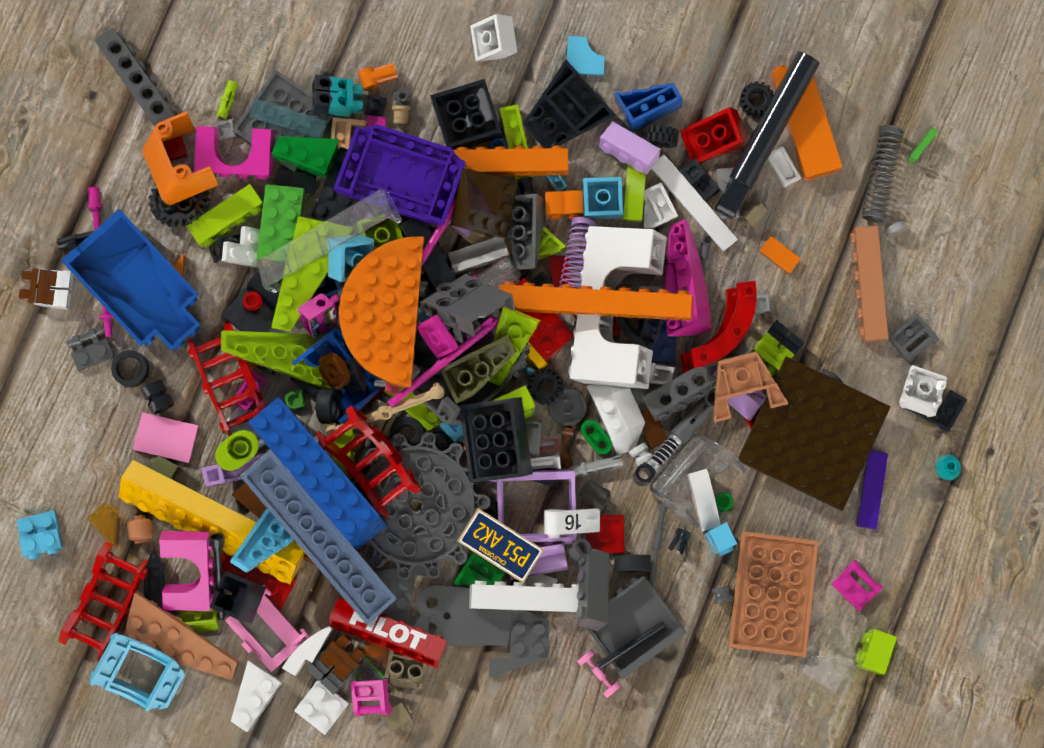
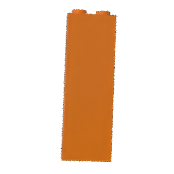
M781 65L772 71L771 79L775 92L789 66ZM813 76L786 125L804 181L838 172L843 167Z

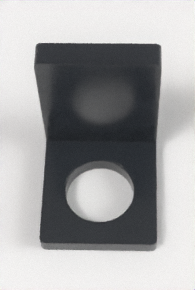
M240 234L220 237L209 246L214 263L222 260L223 242L228 241L240 244ZM216 246L219 248V256L215 253Z

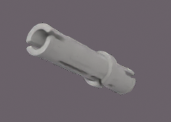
M618 455L594 462H581L580 465L572 466L568 469L575 470V478L581 476L588 477V475L623 467L621 456Z

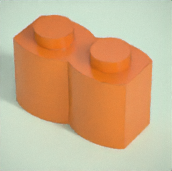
M583 191L545 192L546 217H550V220H561V217H569L572 220L575 217L584 216Z

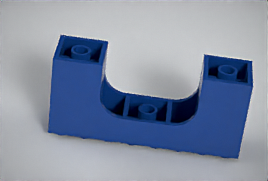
M279 397L248 422L356 551L386 527L379 514Z

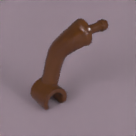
M571 426L563 428L558 452L562 467L565 469L573 466V461L566 450L568 437L572 438L574 428Z

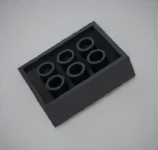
M522 397L459 406L461 409L460 414L470 483L516 478L533 474Z

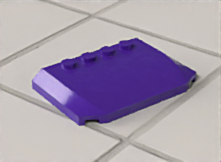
M378 124L365 128L356 127L335 183L334 191L345 197L436 226H444L459 185L462 168H465L466 162L461 160L450 147Z

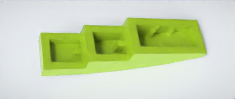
M628 164L623 220L642 222L646 174L636 171Z

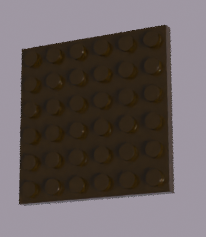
M785 356L774 381L787 399L788 404L770 408L768 397L766 396L736 461L842 512L891 406Z

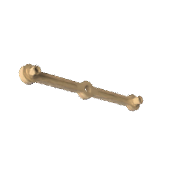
M434 383L430 391L401 401L392 408L390 406L379 407L377 411L365 415L367 417L365 421L370 423L378 419L386 420L391 418L392 414L433 398L440 399L445 394L444 388L439 383H436V386ZM330 423L329 427L326 428V436H329L343 424L336 426V423H332L331 426Z

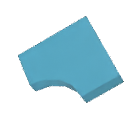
M568 36L567 61L576 69L579 75L604 76L605 56L598 55L591 50L587 37Z

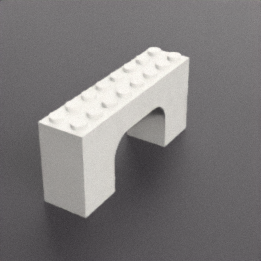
M589 226L585 237L587 244L586 250L583 253L584 268L581 271V286H592V289L600 290V287H611L612 290H615L616 285L631 274L662 275L666 236L654 229ZM576 314L577 324L573 332L575 339L574 345L571 348L572 363L569 366L570 379L583 384L648 389L653 351L641 345L616 343L612 333L614 316Z

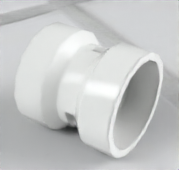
M645 442L629 451L631 457L635 458L637 467L651 459V455H653L648 452V446Z

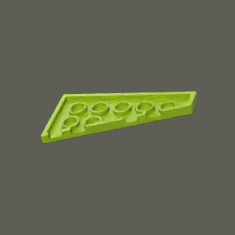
M298 216L271 326L272 329L292 332L300 319L297 308L313 298L316 290L328 274L329 239L352 236L355 231L354 228Z

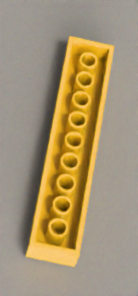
M134 460L121 477L118 497L122 501L137 506L141 511L148 512L156 516L157 519L172 524L177 529L210 532V535L214 533L223 534L225 536V545L221 550L230 556L235 555L257 523ZM293 541L257 565L256 568L263 573L276 577L281 582L291 584L301 567L305 552Z

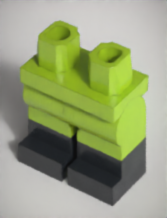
M778 320L773 323L751 351L758 353L771 376L778 373L785 356L792 358L805 344L791 332L778 348L777 345L790 331Z

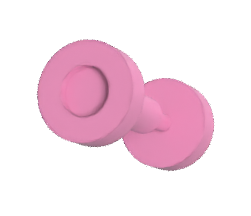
M591 649L577 662L580 666L586 661L593 668V673L608 687L603 693L608 698L622 685L617 681L611 686L599 666L596 667L590 660L595 654Z

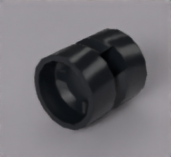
M163 379L152 382L140 390L144 399L149 401L148 407L152 415L161 413L175 404L171 395L166 393L168 389Z

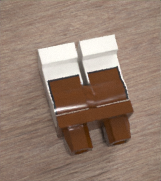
M32 268V271H22L21 281L30 283V290L20 289L19 299L29 302L31 305L69 310L70 291H72L74 274L66 270L54 271Z

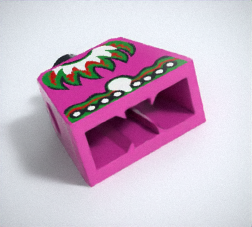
M319 294L297 308L303 328L314 339L337 320L338 317L335 309L340 305V298L337 297V294L333 295L330 299L324 294Z

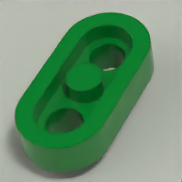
M587 420L582 424L581 434L592 449L599 455L607 454L612 448V441L600 425L594 420ZM592 427L594 432L589 434L587 428ZM600 442L606 444L604 449L599 448L598 444Z

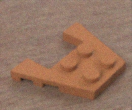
M756 351L718 361L713 412L714 423L731 419L727 398L766 389L770 408L788 404L787 399L780 391V388Z

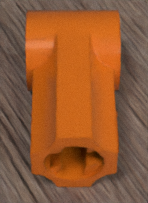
M393 63L377 68L367 67L358 71L363 91L373 90L381 84L398 80Z

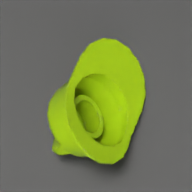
M247 430L233 433L217 447L215 453L217 464L227 471L241 468L256 455L259 448L258 440L252 432Z

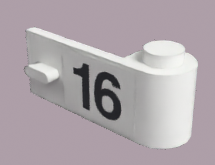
M599 508L544 510V534H547L548 538H560V535L600 532Z

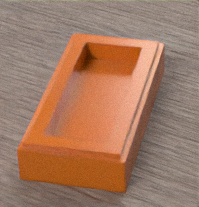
M772 236L759 250L762 255L787 274H790L801 260V258Z

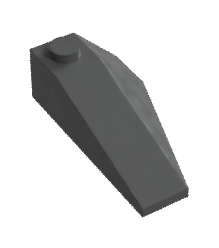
M538 194L515 195L507 237L512 246L511 251L517 270L537 269L545 219V199Z

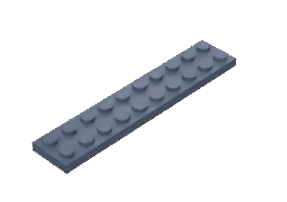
M271 450L240 475L247 486L366 625L371 623L397 599Z

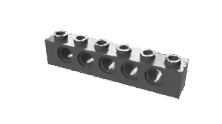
M111 28L94 40L154 127L159 122L178 115L173 106L168 107L166 104L168 99L162 91L158 92L155 88L157 83L153 77H147L145 74L147 69L143 63L135 60L136 53L132 47H126L123 43L126 39L120 31L116 33L114 28ZM116 47H121V51L119 53H113V50ZM126 62H132L130 68L125 69L123 66ZM143 77L140 83H134L135 78ZM147 92H153L151 98H144ZM164 107L162 113H155L156 108Z
M743 340L730 353L719 360L751 352ZM719 360L703 367L693 368L642 397L655 422L667 419L674 411L683 410L692 401H699L703 398L704 394L715 392L716 376L712 374L717 370ZM698 380L705 381V383L702 386L696 385V382ZM681 390H688L686 395H679ZM665 399H671V403H670V404H668V405H663V404H662L663 400H665Z

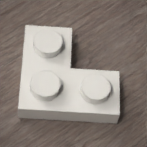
M247 226L241 227L240 244L228 241L223 242L222 261L253 268L258 267L257 251L260 229Z

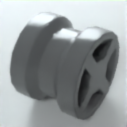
M731 585L712 589V593L715 594V604L734 600L730 594Z

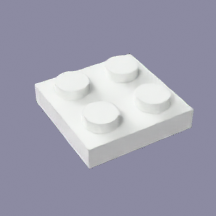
M317 680L294 711L326 735L349 703L340 695H333L321 684L322 681Z

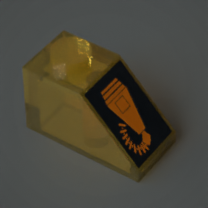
M103 503L87 519L108 542L113 544V547H118L120 517L117 513L119 510L112 503L110 505Z

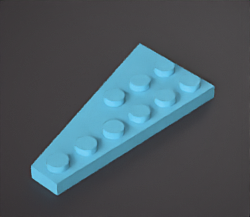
M266 509L230 562L247 573L292 543L294 539L271 512Z

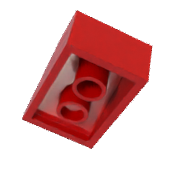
M731 107L680 130L691 162L696 159L699 163H703L745 147L749 141L738 111Z

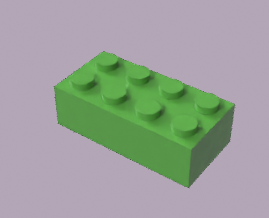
M266 184L257 251L259 263L287 265L298 216L303 217L306 196L304 188Z

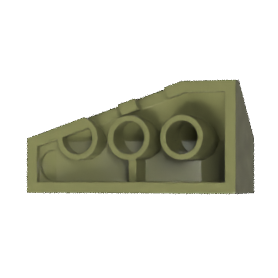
M509 335L441 369L456 404L474 396L516 354Z

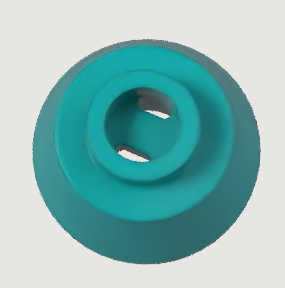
M945 454L937 459L935 471L941 479L953 480L961 473V463L954 455Z

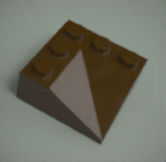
M462 168L450 225L490 237L506 239L518 182Z

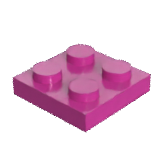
M437 314L421 322L416 327L437 359L459 347L455 337L448 332L444 321Z

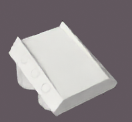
M912 365L900 397L899 404L901 408L910 409L927 415V417L936 416L937 409L942 402V394L946 387L947 377Z

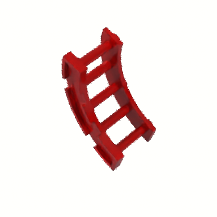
M756 280L737 283L736 288L725 290L726 306L722 324L706 344L691 349V352L680 354L683 373L693 368L706 366L723 358L744 338L755 313L757 301Z
M231 322L223 325L225 331H234ZM221 337L198 347H195L192 339L188 340L190 348L187 349L192 360L195 359L204 382L201 384L205 395L209 394L221 420L219 426L223 434L227 433L230 437L232 435L231 428L250 421L265 409L267 405L260 390L257 388L254 376L246 360L224 353L204 363L201 362L199 354L220 346ZM230 359H237L240 368L236 372L209 382L205 370ZM239 378H245L249 387L245 392L218 403L213 391L214 389ZM248 398L250 400L254 398L257 405L255 410L227 422L222 411L223 409Z
M351 405L346 409L349 416L347 422L329 436H325L320 431L316 433L319 439L318 444L324 451L327 450L347 468V473L357 480L367 494L374 510L387 517L389 513L385 505L405 490H410L417 494L422 488L411 469L407 471L401 463L404 460L388 438L376 425L371 427L365 421L367 417ZM352 427H357L362 431V433L342 448L334 443L336 439ZM365 439H371L376 445V449L355 464L347 453ZM380 455H385L390 462V466L369 482L361 470ZM394 472L398 473L402 480L401 484L381 499L374 488Z
M105 541L98 551L91 571L94 574L90 583H86L79 598L82 601L77 611L73 609L62 627L58 641L66 645L69 639L75 638L99 650L98 661H100L111 640L110 636L118 633L125 617H129L134 593L138 590L141 581L145 579L148 573V569H146L148 560L144 559L141 565L137 567L113 555L111 552L113 544ZM110 562L134 573L133 583L130 584L107 573V570H105L107 563ZM100 580L108 581L129 591L125 603H119L98 593L96 589ZM91 600H97L120 611L114 625L88 613L86 609ZM80 620H86L109 631L104 643L77 631L76 627Z

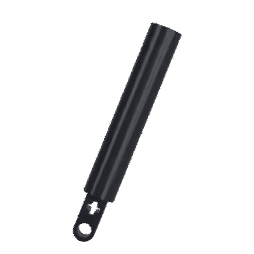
M800 51L796 53L729 176L730 181L714 209L715 212L732 220L748 190L753 188L820 65V62L812 56Z

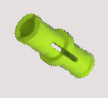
M231 80L227 81L224 94L220 97L221 102L216 117L227 120L231 105H234L235 102L234 96L239 86L238 83Z

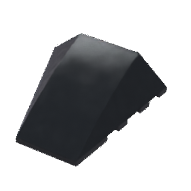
M565 59L523 122V126L546 149L553 146H561L617 115Z

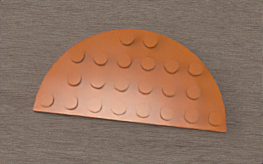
M406 237L393 240L367 254L349 275L344 285L339 305L342 335L353 357L373 376H377L387 381V383L400 387L411 388L424 237Z

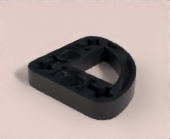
M625 282L619 283L615 287V291H618V288L623 286L630 288L631 291L634 288L636 289L635 292H639V289H644ZM615 317L621 331L632 342L645 348L655 346L664 319H659V324L653 327L648 323L649 318H645L641 334L638 336L629 328L623 317ZM646 327L651 330H657L656 334L652 332L651 339H653V342H649L648 345L643 340V336L647 337L649 332L648 330L645 331Z

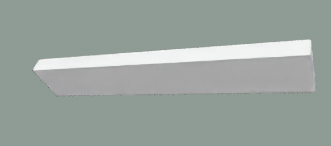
M663 154L651 170L705 233L711 236L717 247L724 252L738 239L666 155Z

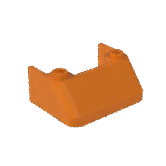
M187 111L156 124L142 149L163 202L169 205L218 185L210 166L192 173L187 165H178L176 167L171 165L163 144L195 131Z

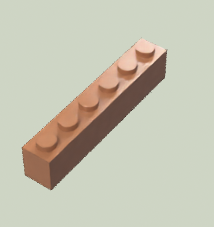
M878 226L855 227L852 233H850V244L854 246L851 258L852 263H855L856 270L853 271L854 282H857L855 299L856 301L859 300V308H857V319H860L861 327L858 328L859 338H862V343L885 342L888 340Z

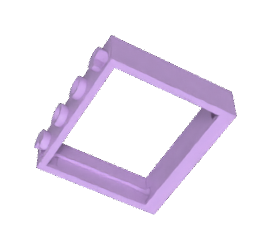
M532 470V475L497 480L498 521L504 524L503 481L569 479V510H576L575 470ZM544 533L520 534L533 543L541 542L542 545H552L555 541H561V544H572V541H576V534L560 535V538H548V535Z

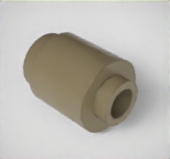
M760 202L753 203L740 215V223L744 228L753 230L766 218L768 211Z

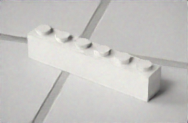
M475 581V584L470 585L469 609L576 612L578 608L577 592L579 584H572L571 588H564V584H552V587H545V583H533V587L525 586V583L514 582V586H506V582H494V585H487V581Z

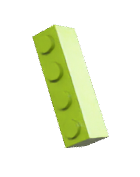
M249 184L200 216L199 220H194L192 224H188L186 227L201 248L205 246L206 248L219 236L224 237L230 233V229L234 226L244 224L249 216L259 214L263 210V202Z

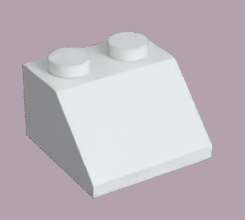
M495 14L470 25L476 62L502 59L518 52L512 16Z

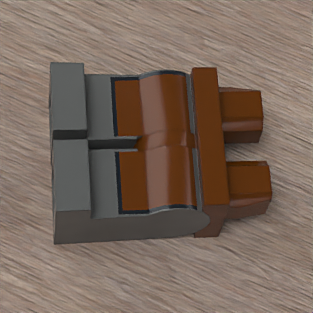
M346 634L332 641L322 654L306 668L318 681L322 680L321 684L333 695L342 689L355 671L362 665L361 661L366 654L359 646L351 653L347 647L352 643V639Z

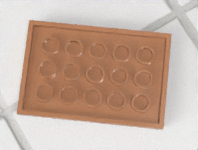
M741 531L728 647L806 657L819 541Z

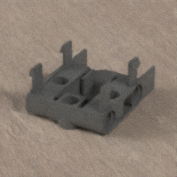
M466 274L452 283L440 284L437 287L436 293L420 302L422 313L428 319L437 314L446 325L453 328V336L456 341L461 343L463 342L461 331L475 336L472 324L474 320L484 318L491 313L493 317L499 319L501 312L498 309L502 306L515 310L512 294Z

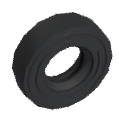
M412 417L397 419L390 429L391 441L393 436L400 433L403 427H411L414 430V437L407 442L411 446L418 445L424 434L422 424Z

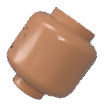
M145 515L133 516L134 520L129 521L127 524L129 539L134 541V544L150 542L149 539H152L154 536L152 520L145 519Z

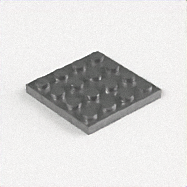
M274 70L232 131L250 144L252 142V129L274 130L275 144L279 136L320 138L335 115L320 113V116L312 115V94L277 70ZM275 160L287 169H289L290 171L296 172L298 169L294 166Z

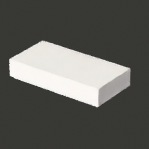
M784 146L773 150L768 160L783 187L785 188L799 181L801 176Z

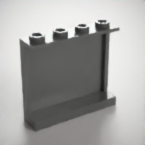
M637 575L629 581L631 585L628 588L624 589L622 586L613 593L615 597L610 601L608 600L607 625L598 631L587 628L606 656H609L659 622H664L666 625L665 629L612 662L622 680L686 633L645 575L641 578Z

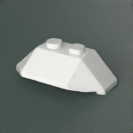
M594 384L586 386L605 430L612 441L617 456L634 449L645 421L630 388Z

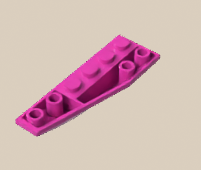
M682 220L670 226L667 254L669 264L666 266L664 290H669L673 294H678V291H689V294L693 295V320L666 319L668 336L698 335L712 329L708 294L699 254L688 221Z

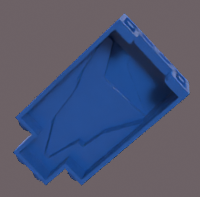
M121 209L113 213L101 226L61 260L140 346L144 344L148 346L155 340L154 335L156 334L171 351L174 348L178 350L185 344L184 339L188 335L193 337L200 330L198 328L200 323L185 308L187 305L189 307L194 305L198 301L196 297L199 294Z

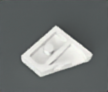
M662 183L644 191V228L654 229L678 217Z

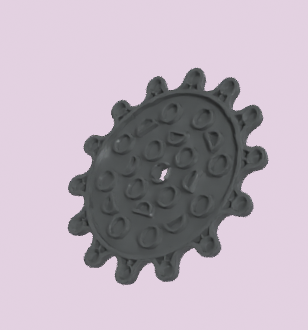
M425 432L421 437L420 443L416 446L409 445L406 437L401 433L393 436L392 444L404 459L401 463L407 471L411 469L422 490L417 494L410 490H405L385 505L389 515L386 517L380 513L378 514L386 524V527L367 542L372 545L374 550L370 558V565L374 568H380L385 562L394 561L397 565V576L401 580L409 579L413 568L416 566L424 567L428 577L432 579L438 578L441 574L440 563L444 558H451L457 564L465 563L467 553L464 551L463 545L457 542L477 508L481 510L487 509L491 502L488 496L479 495L474 492V483H470L468 468H463L460 465L459 459L463 453V447L458 443H453L447 450L440 451L436 447V436L432 432ZM370 448L366 452V456L370 454L372 451H374L376 448ZM380 455L370 463L371 468L368 473L364 474L370 482L390 466V462L385 455ZM394 472L374 489L382 499L399 486L402 480L398 473ZM358 482L354 484V486L358 489L362 496L371 505L372 503L370 499L368 498L367 494L360 486V484ZM416 500H419L422 504V509L419 511H414L412 508V504Z

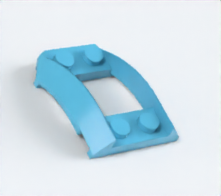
M118 633L111 635V640L95 670L92 669L90 685H97L103 687L104 690L123 696L144 707L147 711L153 708H168L185 676L178 663L170 656L145 643ZM130 649L166 666L151 695L115 677Z

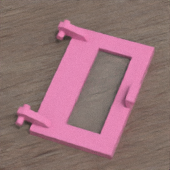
M266 587L252 624L237 620L231 616L225 621L244 641L241 645L248 653L253 651L272 672L306 641L304 637L308 639L310 636L303 628L300 630L302 632L300 634L265 595L266 593L268 596L272 594Z

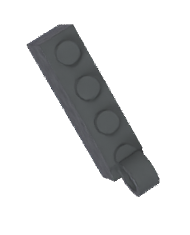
M578 539L569 547L570 556L578 561L579 574L577 577L579 582L577 592L578 608L576 611V616L578 617L577 625L598 631L608 624L609 553L597 549L591 550V545L588 541ZM577 546L582 549L583 554L579 552Z

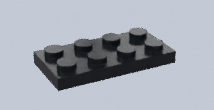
M340 146L311 217L323 222L348 227L358 200L345 197L334 191L335 183L348 149Z

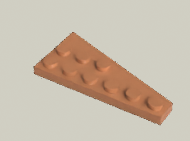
M136 590L124 636L163 652L179 664L229 680L234 679L239 662L238 659L222 648L210 643L209 639L205 636H200L193 631V628L170 612H165L157 606V603L152 600L149 601L142 596L141 592Z

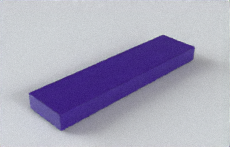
M870 451L868 455L857 527L877 530L888 459L887 453Z

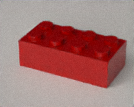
M524 278L517 285L523 286V283H528V281ZM522 312L540 320L528 342L546 362L574 339V334L556 313Z

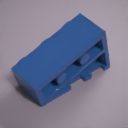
M674 83L651 86L648 89H633L630 92L614 93L615 103L632 132L682 108V96Z

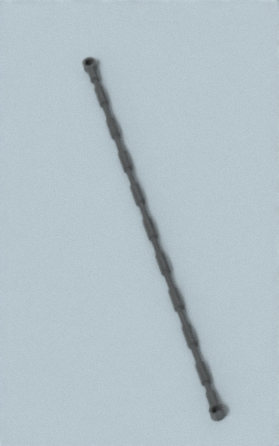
M709 234L704 235L701 239L702 251L700 259H702L701 266L704 278L706 274V260H708L710 245L713 243V239ZM704 238H709L710 243H705ZM694 335L689 336L686 342L685 353L691 352V349H693ZM686 389L681 390L679 395H686ZM681 411L676 412L672 429L682 419ZM672 452L667 460L664 491L661 494L658 527L655 530L651 571L648 573V581L653 587L657 572L658 551L661 548L664 514L667 511L670 478L674 469L675 452Z

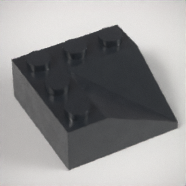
M485 79L430 95L445 146L450 147L452 150H457L459 147L468 148L502 137V131Z

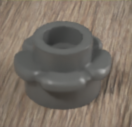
M399 88L393 95L396 104L399 106H406L411 102L412 94L405 88Z

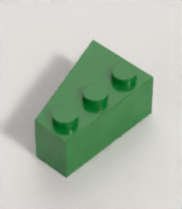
M279 136L272 151V156L275 160L327 179L341 144L339 139Z

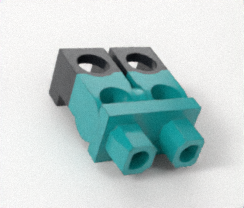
M315 74L312 83V115L320 116V113L350 118L351 113H361L363 101L353 100V97L361 98L362 86L353 84V79L350 78L346 80Z

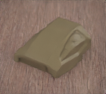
M390 650L384 679H387V683L396 687L411 690L422 689L427 665Z

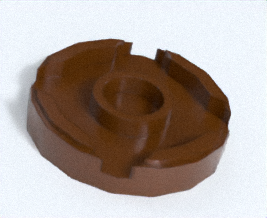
M328 352L322 355L318 360V364L320 363L319 373L324 382L330 387L334 386L336 390L346 387L350 382L349 369L346 363L336 353Z

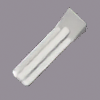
M559 454L530 458L532 470L544 468L561 469Z

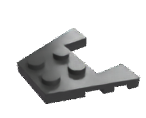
M416 566L413 568L411 576L407 580L398 578L397 567L377 571L376 575L397 598L382 613L388 615L393 620L404 621L408 626L421 628L428 633L430 618L410 616L415 575L428 576L424 567Z
M511 610L510 659H490L489 676H495L548 659L549 620L524 610Z

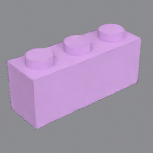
M612 122L601 135L599 148L605 153H610L619 161L627 163L636 171L646 175L659 160L661 150L615 122Z

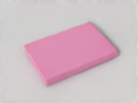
M142 412L133 450L190 463L199 426Z

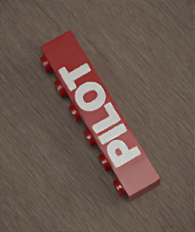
M338 598L329 617L330 627L436 669L446 650L447 641L443 637L426 633L421 628H413L404 621L393 620L383 613L366 625L345 599Z

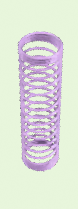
M584 217L572 219L570 240L567 242L569 245L566 247L568 251L565 252L567 257L564 258L565 263L563 264L564 269H562L563 274L561 275L562 280L559 282L561 284L559 288L563 285L562 281L569 283L565 285L573 284V287L581 288L579 287L581 284L572 283L567 280L582 283L580 281L581 278L570 276H581V272L570 269L583 270L581 268H584V266H576L571 263L584 265V261L571 257L583 259V255L574 253V251L584 253L586 249L574 246L586 247V243L575 241H586V239L575 234L586 235L587 232L581 230L588 231L589 226H596V223L591 219ZM572 240L577 244H570L569 242ZM571 246L577 250H569L568 247ZM570 252L574 255L568 256L567 253ZM566 258H569L574 261L567 262ZM565 264H569L573 267H565ZM566 269L573 273H564V270ZM563 275L573 279H563Z

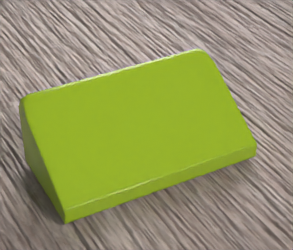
M213 608L210 611L178 610V619L193 628V631L196 633L219 630L217 610Z

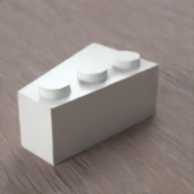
M248 660L231 722L244 731L250 732L283 682Z

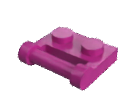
M855 559L831 585L859 612L881 591L883 586L880 583L877 584L859 566L860 563ZM852 571L872 588L869 593L850 575Z
M387 679L351 682L353 712L355 716L379 713L390 715L392 713V706L389 703ZM380 700V706L362 705V701Z

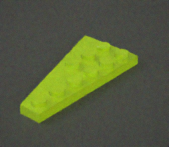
M224 330L221 332L222 352L321 388H335L334 386H328L319 373L320 365L315 368L308 366L304 359L296 365L292 364L302 353L325 335L323 334L314 339L310 334Z

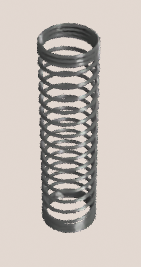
M891 125L880 127V138L877 139L879 143L876 145L878 149L875 150L877 155L874 156V166L871 168L873 172L870 173L872 178L869 179L871 184L868 185L869 190L866 191L868 194L865 197L867 201L864 202L866 207L862 209L861 215L865 220L884 222L886 219L885 214L880 213L887 212L885 208L867 206L866 203L870 202L878 206H888L885 202L868 200L867 197L884 201L890 200L886 196L870 195L868 191L883 195L891 194L890 191L871 189L869 186L874 185L884 189L892 188L888 184L872 183L871 180L875 179L884 183H893L891 179L873 177L872 174L876 173L884 177L895 176L889 172L874 171L873 168L890 172L896 171L895 168L889 166H896L897 163L890 160H897L899 158L890 154H899L900 152L890 148L898 149L901 147L895 144L902 142L899 138L903 137L904 134L903 129ZM882 138L890 142H880L879 140ZM881 144L889 148H879L878 145ZM881 150L889 154H878L877 151ZM880 156L889 160H877L875 157ZM875 162H879V163H882V164H885V165H889V166H883V165H878V166H876L874 163H875Z

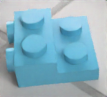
M55 510L16 520L23 557L34 560L40 558V554L47 553L48 555L59 553V549L64 548Z

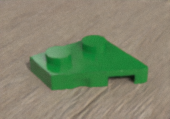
M473 552L454 584L470 586L475 584V581H487V585H494V582H501L506 572Z

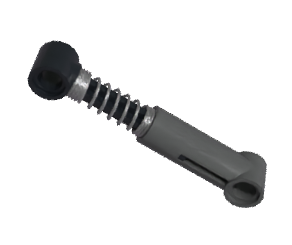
M715 392L704 394L703 398L669 432L668 440H665V444H661L658 451L654 452L655 455H651V459H648L636 468L633 473V480L638 486L644 487L650 484L657 474L656 472L661 468V464H665L664 461L668 460V457L671 456L672 452H675V449L684 446L713 414L714 403H711L708 397H715ZM704 407L706 410L695 420L694 417ZM639 472H646L648 474V478H641Z

